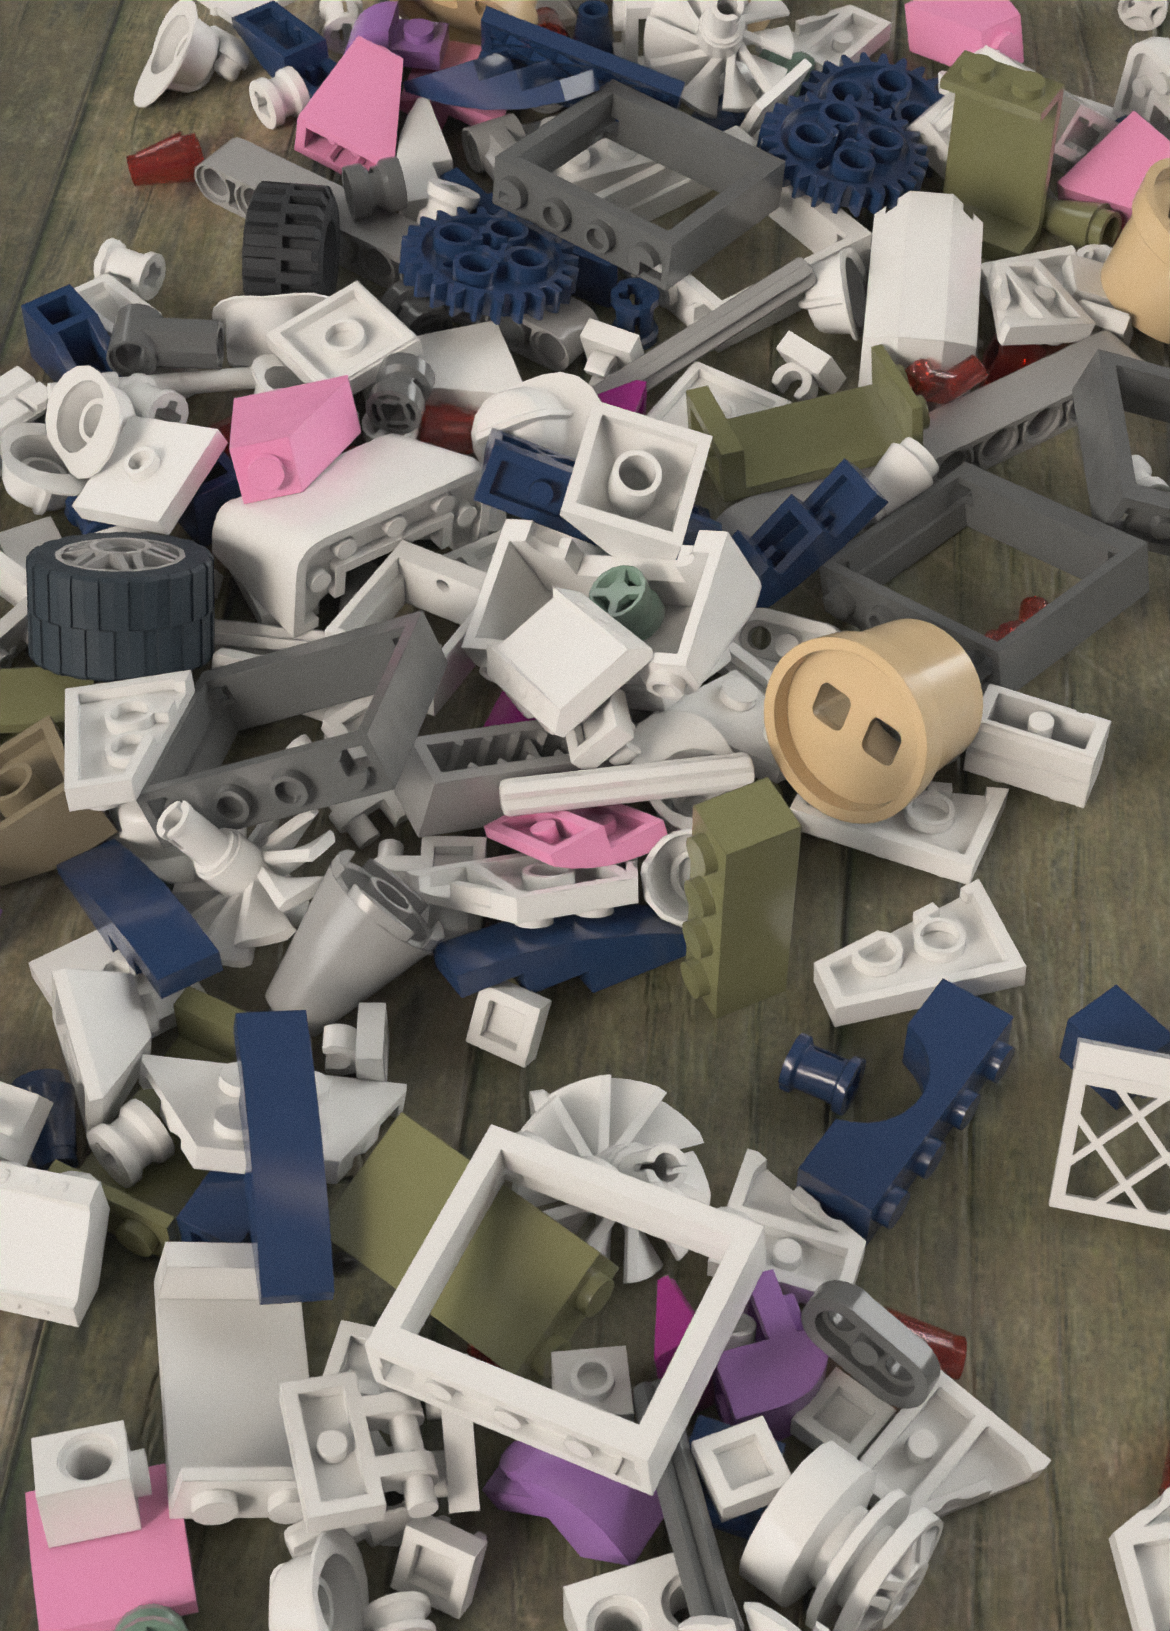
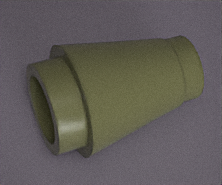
M1054 198L1046 200L1042 229L1049 231L1078 249L1091 244H1101L1113 248L1121 232L1122 218L1119 212L1112 210L1110 204L1064 199L1057 200Z

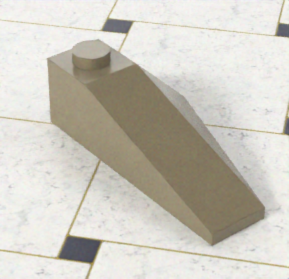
M50 715L0 746V887L57 869V864L101 845L106 839L118 832L109 810L95 811L84 809L69 812L64 790L65 737Z

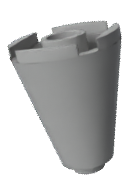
M349 849L340 851L330 863L265 993L266 1000L271 1007L268 1011L306 1010L309 1035L311 1037L319 1035L324 1031V1026L337 1022L356 1008L359 1002L367 1000L434 951L445 938L444 927L439 920L430 928L422 918L421 914L428 907V904L401 878L371 858L368 859L363 867L350 862L355 851Z

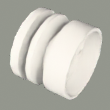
M829 1441L820 1445L798 1466L769 1504L746 1545L740 1560L739 1575L784 1608L798 1601L813 1586L816 1587L807 1610L805 1622L812 1630L816 1622H819L828 1629L836 1623L833 1631H882L900 1615L920 1586L927 1572L928 1562L941 1537L944 1522L925 1507H922L908 1517L912 1499L898 1488L885 1495L870 1510H867L866 1508L875 1488L877 1474L836 1443Z

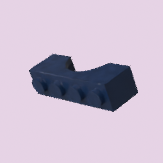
M942 978L908 1023L902 1063L916 1079L922 1096L902 1114L884 1121L858 1123L835 1119L798 1168L796 1188L798 1186L803 1188L820 1203L826 1215L843 1221L866 1240V1246L881 1226L889 1230L892 1229L908 1204L910 1192L907 1190L917 1176L925 1180L928 1179L938 1166L946 1148V1143L943 1140L954 1127L962 1131L971 1121L979 1106L981 1095L978 1092L987 1080L997 1083L1007 1071L1015 1053V1047L1008 1044L1014 1016Z

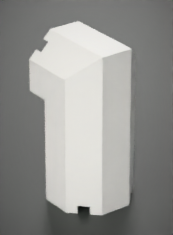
M909 191L898 198L897 206L887 213L886 207L875 213L873 222L858 387L872 384L871 346L882 344L894 363L903 365L908 377L909 386L916 396L922 395L924 397L929 412L970 393L977 348L983 222L974 213L972 220L963 211L964 204L954 194Z

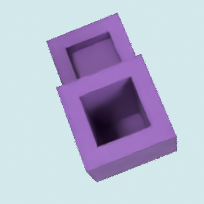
M398 1L377 3L364 10L356 19L344 54L359 35L376 45L386 47L392 53L404 58L403 67L440 70L449 43V23L431 22L423 18L399 19Z
M771 1269L762 1272L743 1310V1313L753 1318L757 1324L756 1343L723 1351L712 1374L715 1393L713 1400L721 1422L735 1426L763 1415L774 1440L780 1441L792 1435L790 1433L792 1418L806 1407L820 1390L826 1377L828 1355L807 1336L801 1321L800 1307L794 1294L783 1295L775 1272Z
M518 1440L510 1444L503 1452L499 1466L482 1489L499 1510L549 1518L580 1557L628 1566L634 1565L664 1517L656 1489L653 1496Z

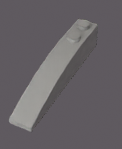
M629 709L630 718L635 728L654 712ZM537 720L418 736L394 793L419 838L482 828L503 816L504 813L499 797L500 781L503 779L582 769L570 761L566 736L551 735L545 731ZM605 760L597 768L613 767L614 765Z

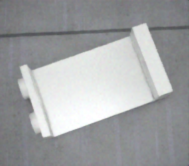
M165 1242L154 1279L169 1519H193L195 1522L204 1525L223 1524L234 1518H269L273 1522L280 1524L297 1523L303 1520L304 1517L279 1401L281 1382L309 1378L302 1303L259 1304L252 1243Z

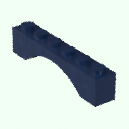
M71 284L21 305L31 357L53 382H58L66 372L76 366H91L101 373L114 372L106 360L110 337L98 314ZM224 451L178 520V523L198 545H203L204 547L212 543V530L219 509L229 500L242 496L233 461Z

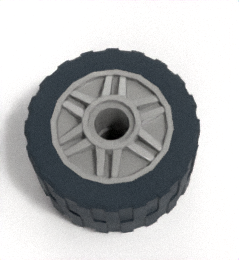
M98 532L44 542L41 546H36L26 556L29 656L35 664L44 670H49L61 676L74 677V679L113 682L191 670L192 672L196 668L203 667L213 658L215 653L214 556L203 545L200 546L188 539L185 540L175 536L154 533Z

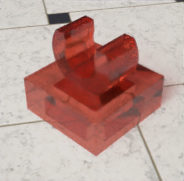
M995 334L983 353L979 389L1025 368L1024 366H1029L1046 358V350L1036 344L1002 346L997 339V334Z

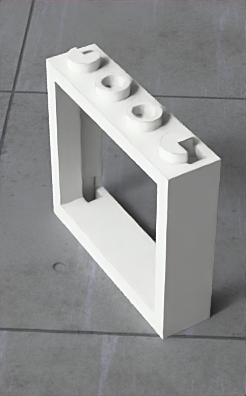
M737 125L724 131L756 147L757 141ZM657 163L595 193V195L651 221L712 191V189ZM782 187L779 208L768 216L814 253L804 258V260L812 267L820 261L837 255L845 248H852L861 257L868 275L872 233L841 208L837 214H833L830 204L825 202L813 208L810 203L811 197L804 195L794 199L791 197L793 187ZM662 264L652 269L662 273ZM621 268L626 277L640 278ZM691 274L667 291L657 287L660 292L659 305L671 311L687 327L744 291L742 290L721 300ZM805 292L715 348V350L719 353L800 311L803 308H799L798 302L805 297Z
M491 1124L364 1345L374 1380L653 1496L766 1266L764 1226L755 1223L748 1215L735 1208H714L687 1198L679 1189L662 1181L647 1183L620 1173L613 1165L599 1157L587 1155L580 1158L552 1147L546 1140L528 1131L514 1133ZM505 1180L721 1262L639 1425L418 1335Z

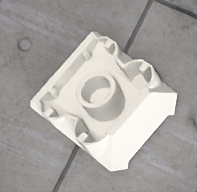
M553 586V598L499 646L495 647L487 644V676L502 688L522 715L528 719L535 717L545 731L551 735L555 734L565 737L653 659V651L650 646L581 592Z
M0 1160V1310L70 1326H80L98 1290L110 1212L101 1182L97 1181L91 1174L77 1171L55 1173L25 1167L19 1162Z

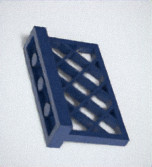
M488 6L485 8L481 19V52L478 58L508 50L513 70L551 60L556 80L594 69L599 88L614 79L677 110L680 109L685 82ZM589 94L556 104L570 108Z
M492 428L486 442L482 474L474 492L473 500L520 518L533 520L534 523L598 546L560 516L576 459ZM694 504L682 545L694 546L699 530L722 531V523L710 519L709 509Z

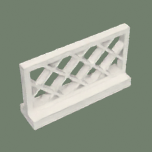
M1078 1037L1048 1204L1050 1207L1170 1230V1209L1166 1212L1147 1209L1132 1188L1134 1184L1167 1163L1170 1168V1149L1166 1150L1144 1118L1167 1101H1170V1055ZM1090 1085L1116 1090L1131 1114L1096 1136L1081 1114L1085 1086ZM1127 1093L1153 1097L1154 1099L1138 1109ZM1138 1122L1160 1155L1125 1178L1103 1144ZM1079 1125L1090 1141L1074 1151ZM1095 1149L1118 1181L1117 1184L1096 1198L1066 1193L1071 1165ZM1125 1191L1135 1206L1110 1202V1200Z

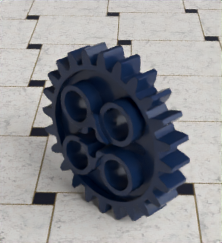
M861 52L859 62L856 63L845 54L841 55L839 67L832 62L824 61L822 72L812 70L808 82H802L798 98L804 102L806 93L812 92L821 100L825 99L827 91H831L837 100L844 101L848 94H853L856 104L863 105L866 101L873 100V110L880 112L890 108L893 110L890 119L893 121L907 119L909 126L945 95L939 93L938 77L928 80L923 78L925 67L921 66L910 71L906 69L907 59L905 58L899 60L896 65L889 64L888 57L884 53L880 55L878 62H871L869 56L865 52ZM929 165L925 174L928 178L932 177L934 169Z
M827 91L825 99L821 100L812 92H807L804 102L793 95L789 96L787 105L776 102L773 113L766 112L756 144L757 148L786 161L782 187H793L792 198L796 199L807 195L811 197L810 203L813 208L818 207L822 202L828 203L833 214H837L841 206L848 207L855 217H859L861 208L865 207L872 214L880 211L882 205L891 210L897 206L898 198L907 192L920 191L929 164V158L925 157L928 147L918 143L921 136L919 132L906 131L909 123L907 119L893 121L890 119L893 111L890 108L878 112L873 110V100H868L863 105L855 103L853 94H848L844 101L837 100L831 91Z
M483 206L478 207L477 214H469L464 208L457 207L455 216L438 210L436 220L422 216L420 217L419 226H408V235H403L401 241L399 273L404 274L403 284L405 286H414L413 296L416 298L430 296L429 307L431 308L443 305L450 306L449 316L454 317L464 311L470 313L471 322H477L484 315L490 316L495 325H500L502 317L508 316L517 324H522L524 314H528L537 320H543L544 310L557 314L560 309V303H570L571 294L576 291L579 256L572 255L573 244L561 243V237L553 233H546L545 229L535 224L529 225L527 220L519 216L515 219L508 218L505 209L499 210L496 215H489Z

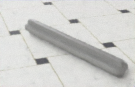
M802 257L793 259L594 385V391L596 394L634 380L647 382V392L813 287L816 283L813 268Z

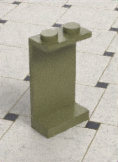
M964 50L940 79L941 89L955 93L943 193L954 194L964 204L963 211L972 220L974 213L983 222L981 258L995 261L1030 254L1040 241L1065 84L1045 78L1037 72L1025 71L998 62L987 55L975 54Z
M880 344L871 346V385L727 419L708 385L686 390L688 429L713 436L704 466L725 503L826 478L844 458L859 469L876 466L892 443L900 444L906 437L913 438L923 445V430L928 429L930 426L929 410L922 395H915L909 386L908 377L903 365L895 364L884 346Z
M191 986L185 988L173 1004L179 1036L164 1056L226 1064L237 1062L233 1032L235 1013L246 1012ZM140 1087L132 1099L136 1098L143 1102L160 1119L173 1141L175 1147L174 1155L163 1163L152 1162L143 1169L141 1180L131 1188H125L118 1184L101 1166L93 1152L90 1153L78 1170L55 1159L47 1171L55 1173L77 1171L91 1174L97 1181L101 1182L110 1208L107 1232L115 1235L124 1247L139 1256L149 1257L151 1254H154L161 1258L165 1242H181L176 1217L210 1170L194 1169L181 1149V1139L169 1131L160 1116L161 1100L153 1088L143 1090Z
M401 1112L329 1211L331 1241L397 1289L470 1160ZM502 1184L431 1310L430 1315L504 1370L539 1384L542 1378L549 1379L552 1377L551 1352L571 1350V1342L569 1340L584 1318L593 1317L607 1303L614 1288L612 1278L619 1270V1267L584 1240Z

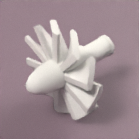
M656 0L650 14L647 16L645 24L643 51L646 66L650 65L652 70L685 82L681 101L695 112L709 118L717 117L720 74L725 73L722 111L749 112L758 99L738 69L736 60L746 64L760 89L765 94L786 76L788 69L751 54L746 46L757 45L791 60L794 41L789 25L757 32L745 30V25L789 16L790 13L787 6L781 0H751L745 8L743 0Z
M184 800L182 803L180 801L174 802L162 813L157 824L158 835L164 840L171 842L194 860V882L175 883L172 893L189 911L219 950L222 965L236 968L252 965L255 947L288 940L297 931L296 928L299 927L309 907L308 900L314 897L324 876L292 877L290 873L306 862H313L335 843L334 833L328 830L312 842L294 848L319 811L317 809L300 813L279 828L280 819L258 824L248 839L247 827L237 830L231 828L218 829Z
M611 1074L583 1079L563 1086L547 1096L549 1101L520 1130L534 1133L546 1140L552 1147L580 1158L587 1155L599 1157L613 1165L618 1172L644 1182L662 1181L679 1189L687 1198L710 1205L711 1193L708 1181L697 1156L693 1151L683 1153L680 1150L704 1143L701 1134L683 1115L661 1101L667 1092L658 1086L631 1079L611 1078ZM516 1183L512 1185L514 1192L535 1207L560 1201ZM571 1204L543 1211L574 1234L578 1232L592 1214V1212ZM596 1214L595 1228L585 1242L610 1260L611 1229L615 1221ZM621 1224L625 1231L623 1284L639 1282L653 1276L662 1268L663 1264L646 1234ZM665 1241L676 1261L681 1260L689 1250Z

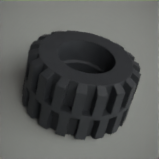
M261 181L251 197L245 219L242 245L244 296L317 293L330 297L335 294L340 258V220L337 202L331 187L326 185Z

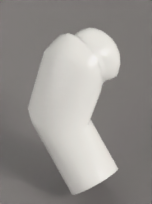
M215 25L211 26L210 28L220 39L217 55L219 58L214 61L213 69L227 81H235L238 78L239 72L247 69L250 51L242 40Z

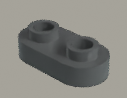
M827 1281L816 1289L804 1306L801 1321L810 1340L877 1398L889 1405L905 1409L915 1408L924 1403L940 1377V1364L937 1356L922 1338L914 1334L864 1289L845 1281Z

